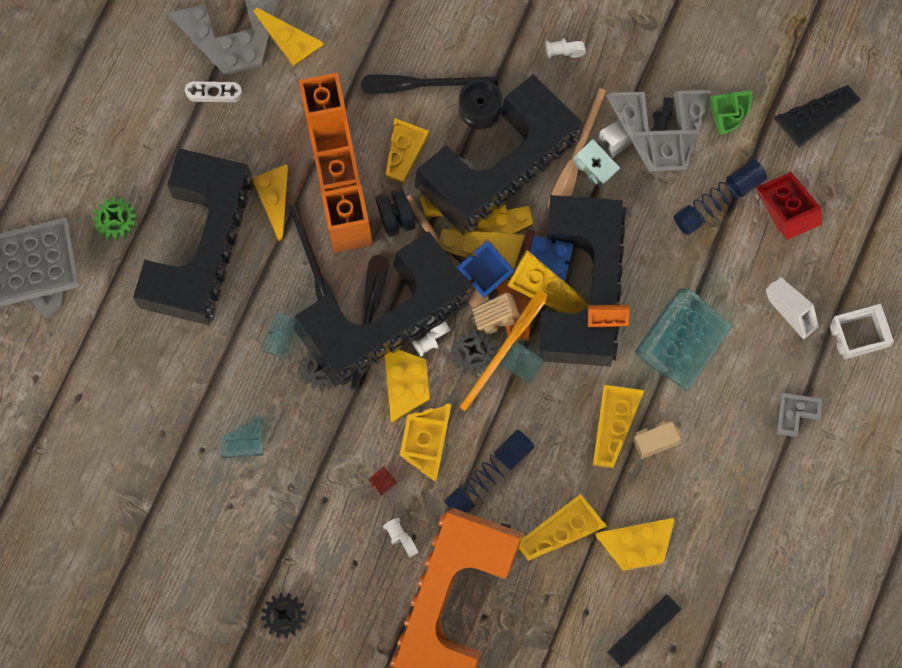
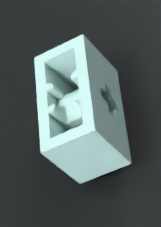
M594 139L573 157L575 166L580 171L584 170L588 175L589 181L595 186L598 185L599 188L620 169ZM593 163H598L596 167H592Z

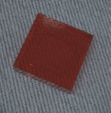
M527 230L522 247L523 254L526 250L531 251L536 231Z
M382 467L368 479L381 496L397 484V481L385 467Z

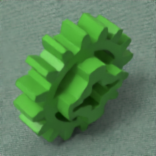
M113 197L111 202L105 199L106 204L102 205L99 203L100 210H94L95 215H97V217L93 218L94 223H97L94 226L96 230H100L101 236L106 234L108 240L114 236V239L118 241V236L120 235L125 239V233L132 234L130 228L136 227L135 222H133L137 220V216L134 214L136 211L134 207H131L129 201L124 204L123 198L117 201ZM128 213V220H127V222H125V217L127 216L126 214ZM111 216L118 218L120 222L118 220L112 219Z

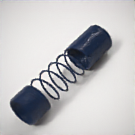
M751 159L727 176L726 183L719 182L718 189L711 188L710 195L702 194V201L695 199L693 206L687 205L674 214L677 226L684 234L690 235L701 227L703 223L706 224L704 217L696 209L695 201L702 203L708 214L714 218L713 212L704 203V195L709 196L716 208L722 212L721 206L712 197V189L717 190L724 202L730 206L728 198L720 190L721 183L728 187L736 200H739L738 196H745L767 180L766 171L757 160Z
M520 430L514 431L494 451L495 455H490V461L493 466L482 462L485 473L480 470L474 471L478 481L467 477L470 488L465 485H459V488H456L444 500L445 504L450 509L455 508L469 513L475 505L462 491L461 486L482 500L468 479L475 481L490 493L479 479L476 471L497 485L486 471L484 464L490 466L505 478L494 464L491 456L501 461L508 469L513 470L530 451L532 452L535 449L532 441Z

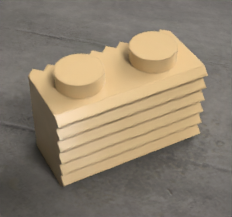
M507 292L471 309L477 329L486 334L495 333L499 327L510 326L515 323V320L520 318L514 296Z

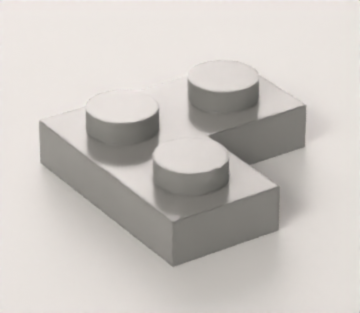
M781 393L776 434L797 437L800 418L820 420L823 399Z

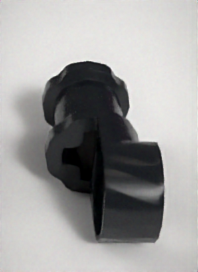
M664 97L662 111L653 113L654 127L651 131H668L667 124L672 116L674 98Z

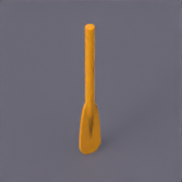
M540 291L532 298L509 337L459 406L461 409L467 411L511 346L542 308L547 299L546 293Z

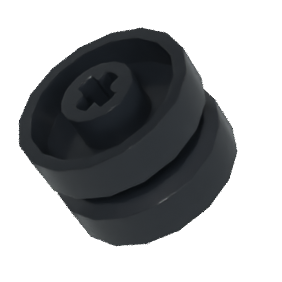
M476 79L468 82L459 94V114L462 120L474 129H487L499 121L502 112V94L499 88L493 82L485 79Z
M402 187L392 190V204L385 193L375 196L378 211L389 238L399 235L398 221L405 232L416 229L413 212Z

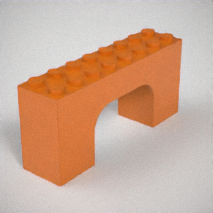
M338 72L298 80L333 252L337 253L372 246L369 220Z
M451 508L448 512L442 514L439 526L442 527L441 531L433 539L432 546L435 548L428 555L425 563L428 569L420 577L418 586L421 589L413 597L411 606L414 609L407 615L404 623L407 629L400 635L397 644L400 650H397V653L394 654L390 666H393V668H477L483 652L450 640L442 630L441 617L457 572L464 568H476L506 579L513 567L524 533L455 508Z

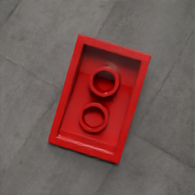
M792 172L756 187L776 227L786 240L822 225L821 207Z

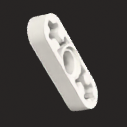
M193 81L189 82L185 87L187 98L195 102H237L242 98L241 87L235 82ZM193 88H196L197 91H199L196 92L195 95H192L190 92L193 91ZM211 88L219 89V93L216 96H210L208 91ZM232 89L236 90L234 96H231L229 93L232 92Z

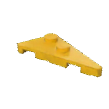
M259 8L253 10V13L293 67L324 46L322 41Z

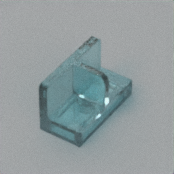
M275 312L262 348L263 352L278 356L279 360L284 361L294 334L295 318Z
M515 341L499 365L525 382L530 383L542 366L543 359Z

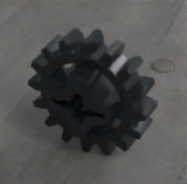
M280 593L278 599L274 595L271 596L273 601L271 603L266 601L267 609L263 608L261 610L266 614V616L261 617V620L267 621L263 627L265 629L271 628L269 634L272 635L276 632L278 639L281 637V634H284V637L288 639L289 633H292L295 637V630L302 631L303 629L300 624L306 623L302 616L307 615V612L301 611L304 604H297L299 598L296 596L292 600L290 593L286 597ZM279 603H287L285 606H277ZM295 608L297 609L298 613L297 620L293 618V612L295 611ZM277 611H279L280 613L282 612L284 614L287 612L288 618L291 621L285 618L281 620V617ZM271 612H273L275 616L273 623H271L270 620ZM282 626H291L288 629H281Z

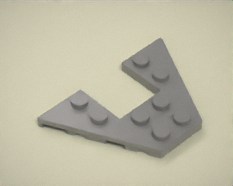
M245 0L252 29L217 38L214 37L206 4L171 12L168 15L199 50L218 67L221 73L227 76L263 66L269 33L253 13V10L259 8L274 16L278 0Z
M711 90L674 92L678 130L649 131L645 92L606 94L649 172L683 171L688 168L689 157L694 149L695 136L699 133L702 123L701 118L705 114V104L708 95L711 94Z

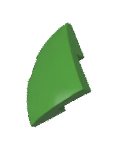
M752 90L710 96L713 117L719 135L731 132L741 125L740 121L744 115L749 114L752 105Z

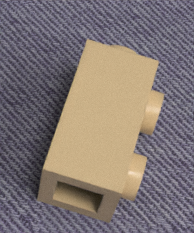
M663 421L656 424V428L648 431L646 428L638 431L636 436H634L633 442L640 458L644 459L679 445L680 438L682 437L679 427L674 426L673 421L669 423Z

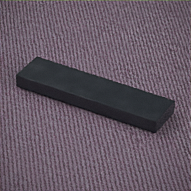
M666 594L607 651V654L622 668L681 611V608Z

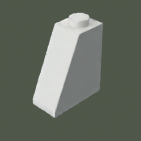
M620 119L602 129L599 134L598 145L611 159L633 143Z
M781 277L769 285L766 292L770 303L803 339L819 328L814 305Z

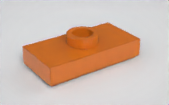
M629 305L588 306V327L629 326Z

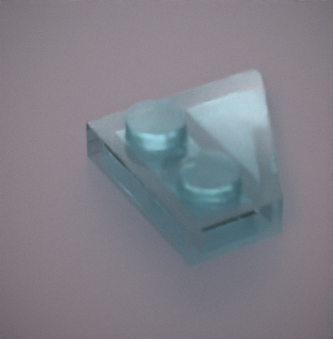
M261 416L256 417L255 421L250 424L242 425L234 432H229L221 437L223 459L264 456Z

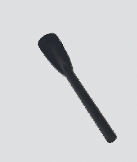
M366 75L361 81V88L366 94H386L412 90L418 87L460 86L476 79H485L497 84V76L418 79L401 75Z
M296 204L289 206L314 275L317 300L319 301L329 294L339 307L329 284L321 274Z
M382 255L373 256L368 263L363 325L371 324L373 313L379 303L385 284L389 263ZM357 373L353 376L351 389L359 390L361 374L358 375Z

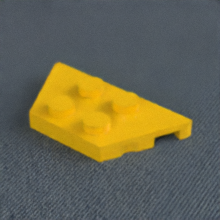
M402 350L385 355L391 423L396 422L400 417L411 413L418 406H422L430 401L426 359Z
M451 404L407 415L400 457L435 482H437Z
M674 518L595 533V536L622 571L662 564L665 560Z

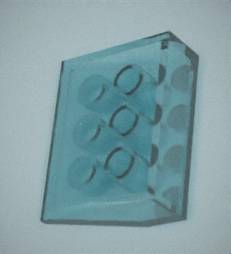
M679 289L634 353L650 367L688 391L733 326L691 289Z

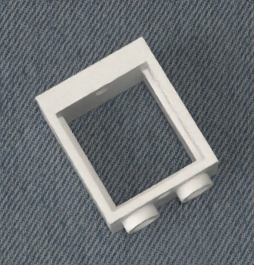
M881 304L835 316L831 322L832 324H830L831 333L833 336L836 335L838 341L836 343L838 353L843 355L844 360L891 347L894 342ZM871 316L880 342L849 350L841 324Z

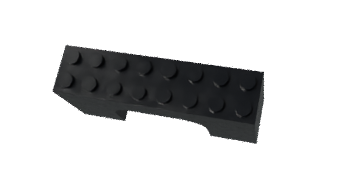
M534 74L504 98L501 116L523 137L524 142L494 167L483 171L474 170L468 167L446 145L416 170L414 186L463 236L468 231L470 233L473 232L481 220H487L493 214V210L497 207H503L511 195L516 196L522 190L523 185L533 182L536 174L540 171H546L554 159L559 160L564 155L566 149L569 147L573 148L579 142L578 138L582 132L583 122Z
M178 148L167 184L171 195L175 199L203 205L209 209L197 253L188 264L170 266L144 259L133 296L139 309L209 325L210 320L214 319L216 313L214 305L221 296V289L219 288L221 282H225L227 275L225 268L232 259V252L230 251L232 245H235L237 242V227L242 225L243 208L246 209L249 198L247 193L248 190H252L254 184L252 172H250L248 164Z
M550 195L547 239H552V244H555L556 240L571 243L573 248L581 249L590 256L593 262L591 302L589 305H620L616 304V302H620L621 284L618 283H621L623 265H619L622 264L624 253L623 241L625 236L626 207H623V200ZM588 306L578 313L542 311L538 361L611 367L612 360L616 361L618 343H614V341H617L619 326L588 327Z
M429 231L398 250L395 255L394 268L410 288L413 296L375 322L368 325H357L350 322L329 294L295 315L294 331L335 387L340 384L342 386L347 384L355 374L358 373L360 375L369 368V365L380 363L386 354L397 352L405 342L408 341L410 343L414 341L422 331L427 332L431 330L436 322L448 319L453 311L456 309L460 311L467 306L472 287Z

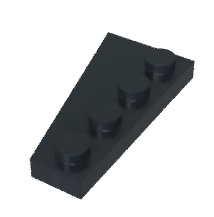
M849 85L825 94V96L819 99H813L805 105L792 108L784 114H778L774 117V120L800 148L858 104L861 99Z

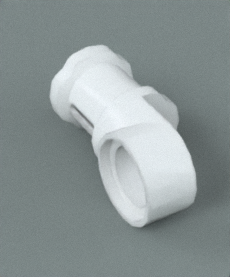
M565 38L556 42L545 41L548 59L562 54L564 56L569 55L571 58H578L586 54L585 45L582 41L566 43Z
M445 321L432 328L425 337L418 341H412L418 355L422 357L423 353L428 350L438 348L435 339L449 332L450 328Z
M400 518L393 519L383 525V528L387 529L392 539V545L402 542L409 557L419 553L411 537L403 531L399 523L401 521Z

